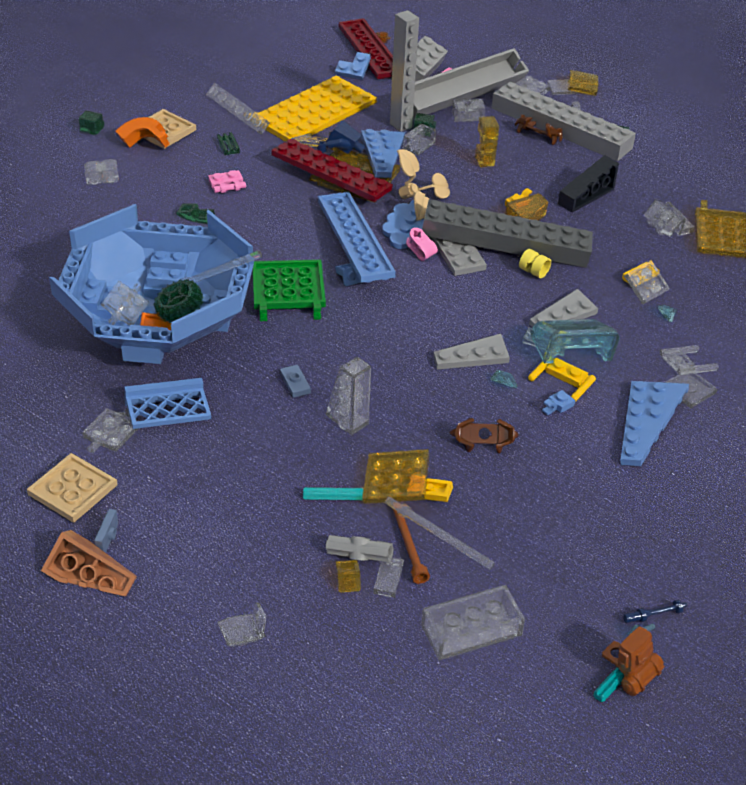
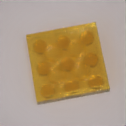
M429 450L369 453L362 497L364 504L425 500L430 457Z

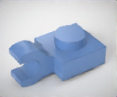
M561 390L544 401L543 404L547 407L543 408L542 412L546 415H550L556 410L562 413L573 407L575 400Z

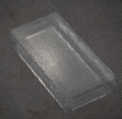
M392 557L391 562L381 561L373 589L374 594L395 598L404 559Z

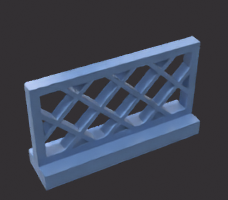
M202 378L124 387V401L128 408L133 429L211 419V412L204 393ZM200 397V399H199L198 401H195V400L191 399V398ZM181 399V401L178 404L171 401ZM154 402H162L159 406L153 404ZM187 402L193 405V407L188 409L183 407V405ZM137 404H143L140 408L133 406ZM166 405H169L174 409L171 412H169L163 408ZM146 407H149L154 411L151 414H149L144 410L146 409ZM199 408L205 411V413L198 414L194 411ZM179 410L185 413V415L177 416L175 413ZM158 413H161V414L165 415L166 417L159 419V418H157V417H155V416H156ZM139 415L147 418L145 421L136 422V418Z

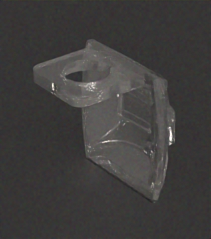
M259 602L255 603L253 614L233 616L217 622L229 647L247 645L266 636L264 633L266 615Z

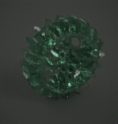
M180 279L178 282L173 281L172 284H167L166 288H161L162 291L157 293L153 305L156 310L155 312L164 322L172 323L194 312L195 309H200L204 297L199 285L194 283L193 280L185 279L183 281Z

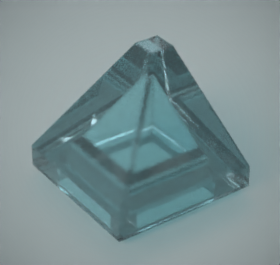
M663 304L657 308L668 321H673L677 313L676 308Z
M496 370L490 378L492 381L513 388L518 387L512 374L501 370Z

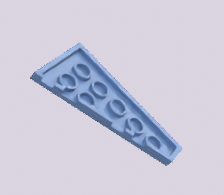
M361 130V139L364 146H366L365 150L375 177L391 178L398 158L397 150L401 149L405 132Z
M631 381L620 459L621 465L641 466L651 451V446L658 440L660 432L665 429L675 413V408L682 402L684 394H687L689 384Z

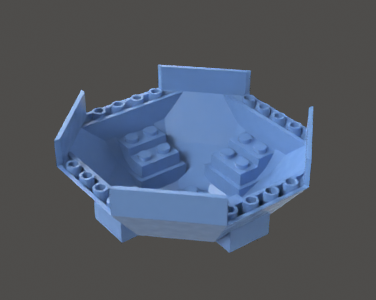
M134 204L69 231L72 249L59 279L49 277L51 292L94 337L116 348H121L123 361L161 364L165 352H173L214 331L228 332L231 319L242 311L254 265L253 246L209 210H207L208 227H203L200 225L191 226L138 221L137 205ZM142 312L179 317V319L172 322L171 330L164 327L140 325Z

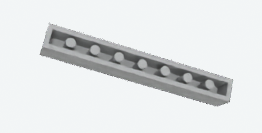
M408 10L395 14L390 124L400 132L412 128L419 17Z

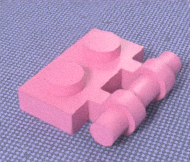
M239 170L208 175V180L212 189H214V193H226L229 190L239 191L241 188H246L245 181L243 182Z

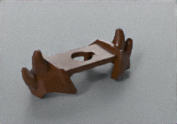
M521 115L514 124L515 126L518 125V133L524 128L527 131L532 130L548 136L552 139V145L557 142L558 138L559 142L562 141L563 130L561 128L556 129L549 123H546V131L534 127L536 122L531 121L532 117Z
M468 418L458 423L457 427L449 432L450 435L456 437L458 442L465 445L468 452H471L474 448L473 443L496 444L497 452L501 453L503 446L513 443L515 438L519 436L514 427L502 421V419L497 420L498 424L472 423L474 419ZM487 428L489 432H492L491 436L487 439H481L478 434L479 430Z

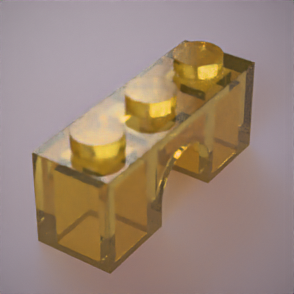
M494 116L479 117L478 132L480 144H476L475 158L479 167L495 166L499 125Z

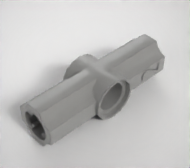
M329 535L326 542L327 554L348 556L349 559L368 561L370 559L391 562L394 551L393 543L372 541L370 538L351 536L350 538Z

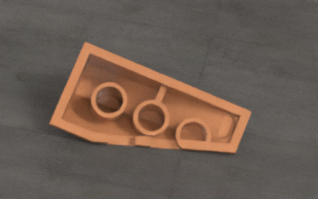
M72 530L61 532L41 569L42 572L59 582L76 584L81 587L94 588L122 596H127L137 578L135 574L92 542Z

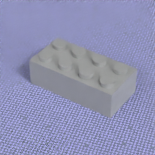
M424 36L417 45L415 82L428 78L441 65L448 52L427 36Z

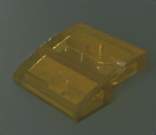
M570 70L568 90L596 96L598 92V75Z

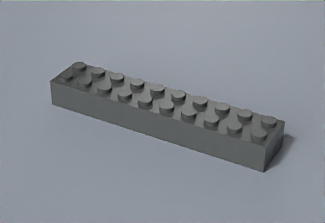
M428 200L422 228L428 237L523 255L527 249H532L538 252L539 255L542 254L550 258L551 261L587 268L592 252V231L460 206L454 203Z

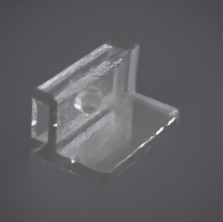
M670 201L666 202L663 218L679 236L693 233L695 227Z

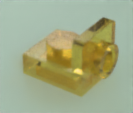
M336 561L339 592L360 591L358 561Z

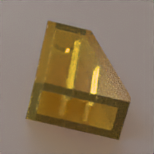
M540 193L506 203L505 214L539 221L546 215L548 201Z

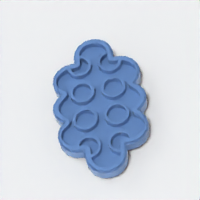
M414 200L410 204L401 203L395 205L393 213L387 215V222L383 224V235L390 238V245L396 249L408 248L406 240L410 237L411 229L420 228L422 230L424 218L416 221Z

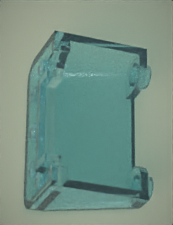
M597 319L539 321L533 326L531 331V337L544 364L553 363V358L556 355L564 356L565 350L572 348H596L597 354H601L604 361H612L620 340L616 329Z

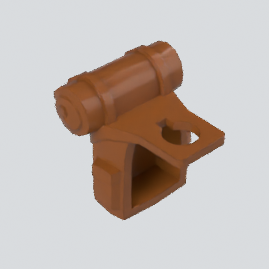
M641 626L635 629L621 644L613 641L602 652V657L616 665L623 673L624 678L621 681L623 690L630 696H636L639 692H643L645 686L655 676H659L665 667L662 658L658 654L653 653L652 633ZM619 650L618 658L613 657L611 651Z

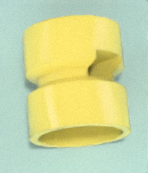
M527 249L519 262V268L528 273L531 272L532 275L540 279L548 273L551 266L550 258L542 254L539 255L538 252L532 249Z

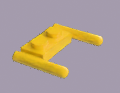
M548 355L528 376L529 381H534L546 370V373L577 387L578 389L571 395L575 402L596 380L594 375L589 376L588 372L558 358L554 359L552 355Z

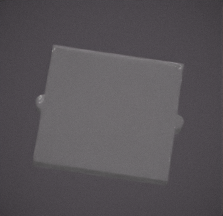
M571 79L547 80L548 89L551 90L552 95L577 94L576 85L573 84Z

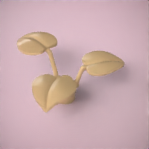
M400 149L397 150L402 171L411 178L405 182V186L399 188V195L402 199L414 197L416 221L425 217L429 200L421 190L434 188V194L440 199L447 198L450 195L447 180L440 173H435L432 176L433 184L418 188L416 184L410 183L416 177L415 172L419 171V163L413 153Z

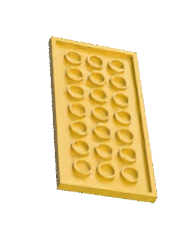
M333 76L262 112H258L251 116V122L285 142L289 139H295L300 142L377 103V97L339 76Z

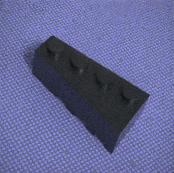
M606 155L601 157L560 190L558 204L573 213L613 191L619 163Z

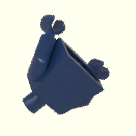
M342 120L333 131L329 132L327 143L320 141L317 149L323 153L326 152V147L329 149L337 147L347 154L353 149L361 154L366 146L359 142L361 134Z

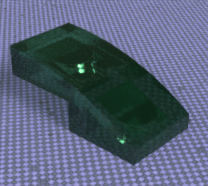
M183 203L176 212L178 216L186 220L208 224L207 210L215 215L214 209H199L197 203Z

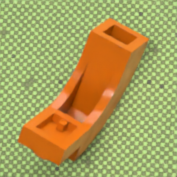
M149 117L132 119L115 131L129 148L145 137L157 139L165 148L170 144L167 140L168 135L165 133L166 131L161 123Z

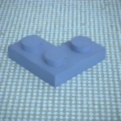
M357 52L353 63L339 60L335 74L363 80L371 55Z

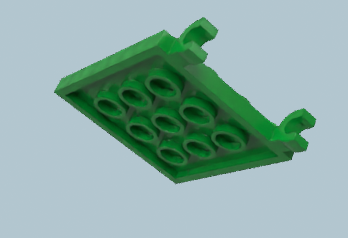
M321 259L254 261V310L260 309V321H267V309L313 308L314 320L321 319V307H326Z

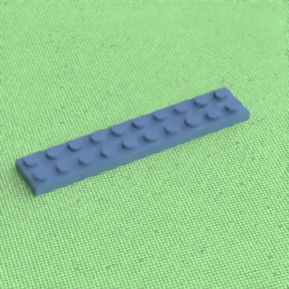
M350 192L318 196V203L361 283L395 278L393 266Z

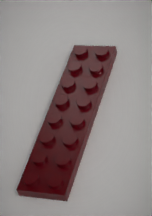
M361 18L339 22V28L355 50L371 55L368 67L377 79L392 77L393 55L367 21Z
M289 139L272 149V156L372 202L377 201L390 192L393 184L384 179L375 177L371 173L364 172L360 168L335 159L333 156L324 154L320 150H315L295 139Z

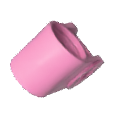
M420 228L411 229L406 245L415 253L419 260L425 261L437 253L436 244Z

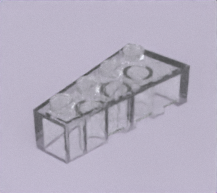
M359 357L339 367L325 414L350 435L369 425L371 366Z

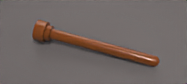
M394 503L392 509L413 566L411 571L413 582L416 584L425 583L429 580L430 574L427 567L420 562L400 504Z

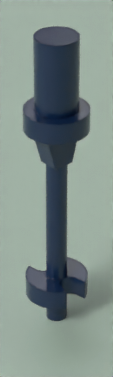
M678 599L673 601L672 606L655 610L640 608L637 609V612L624 614L623 618L625 623L638 620L644 622L651 615L676 609L675 612L677 614L682 613L683 607H687V603L680 604L681 601Z

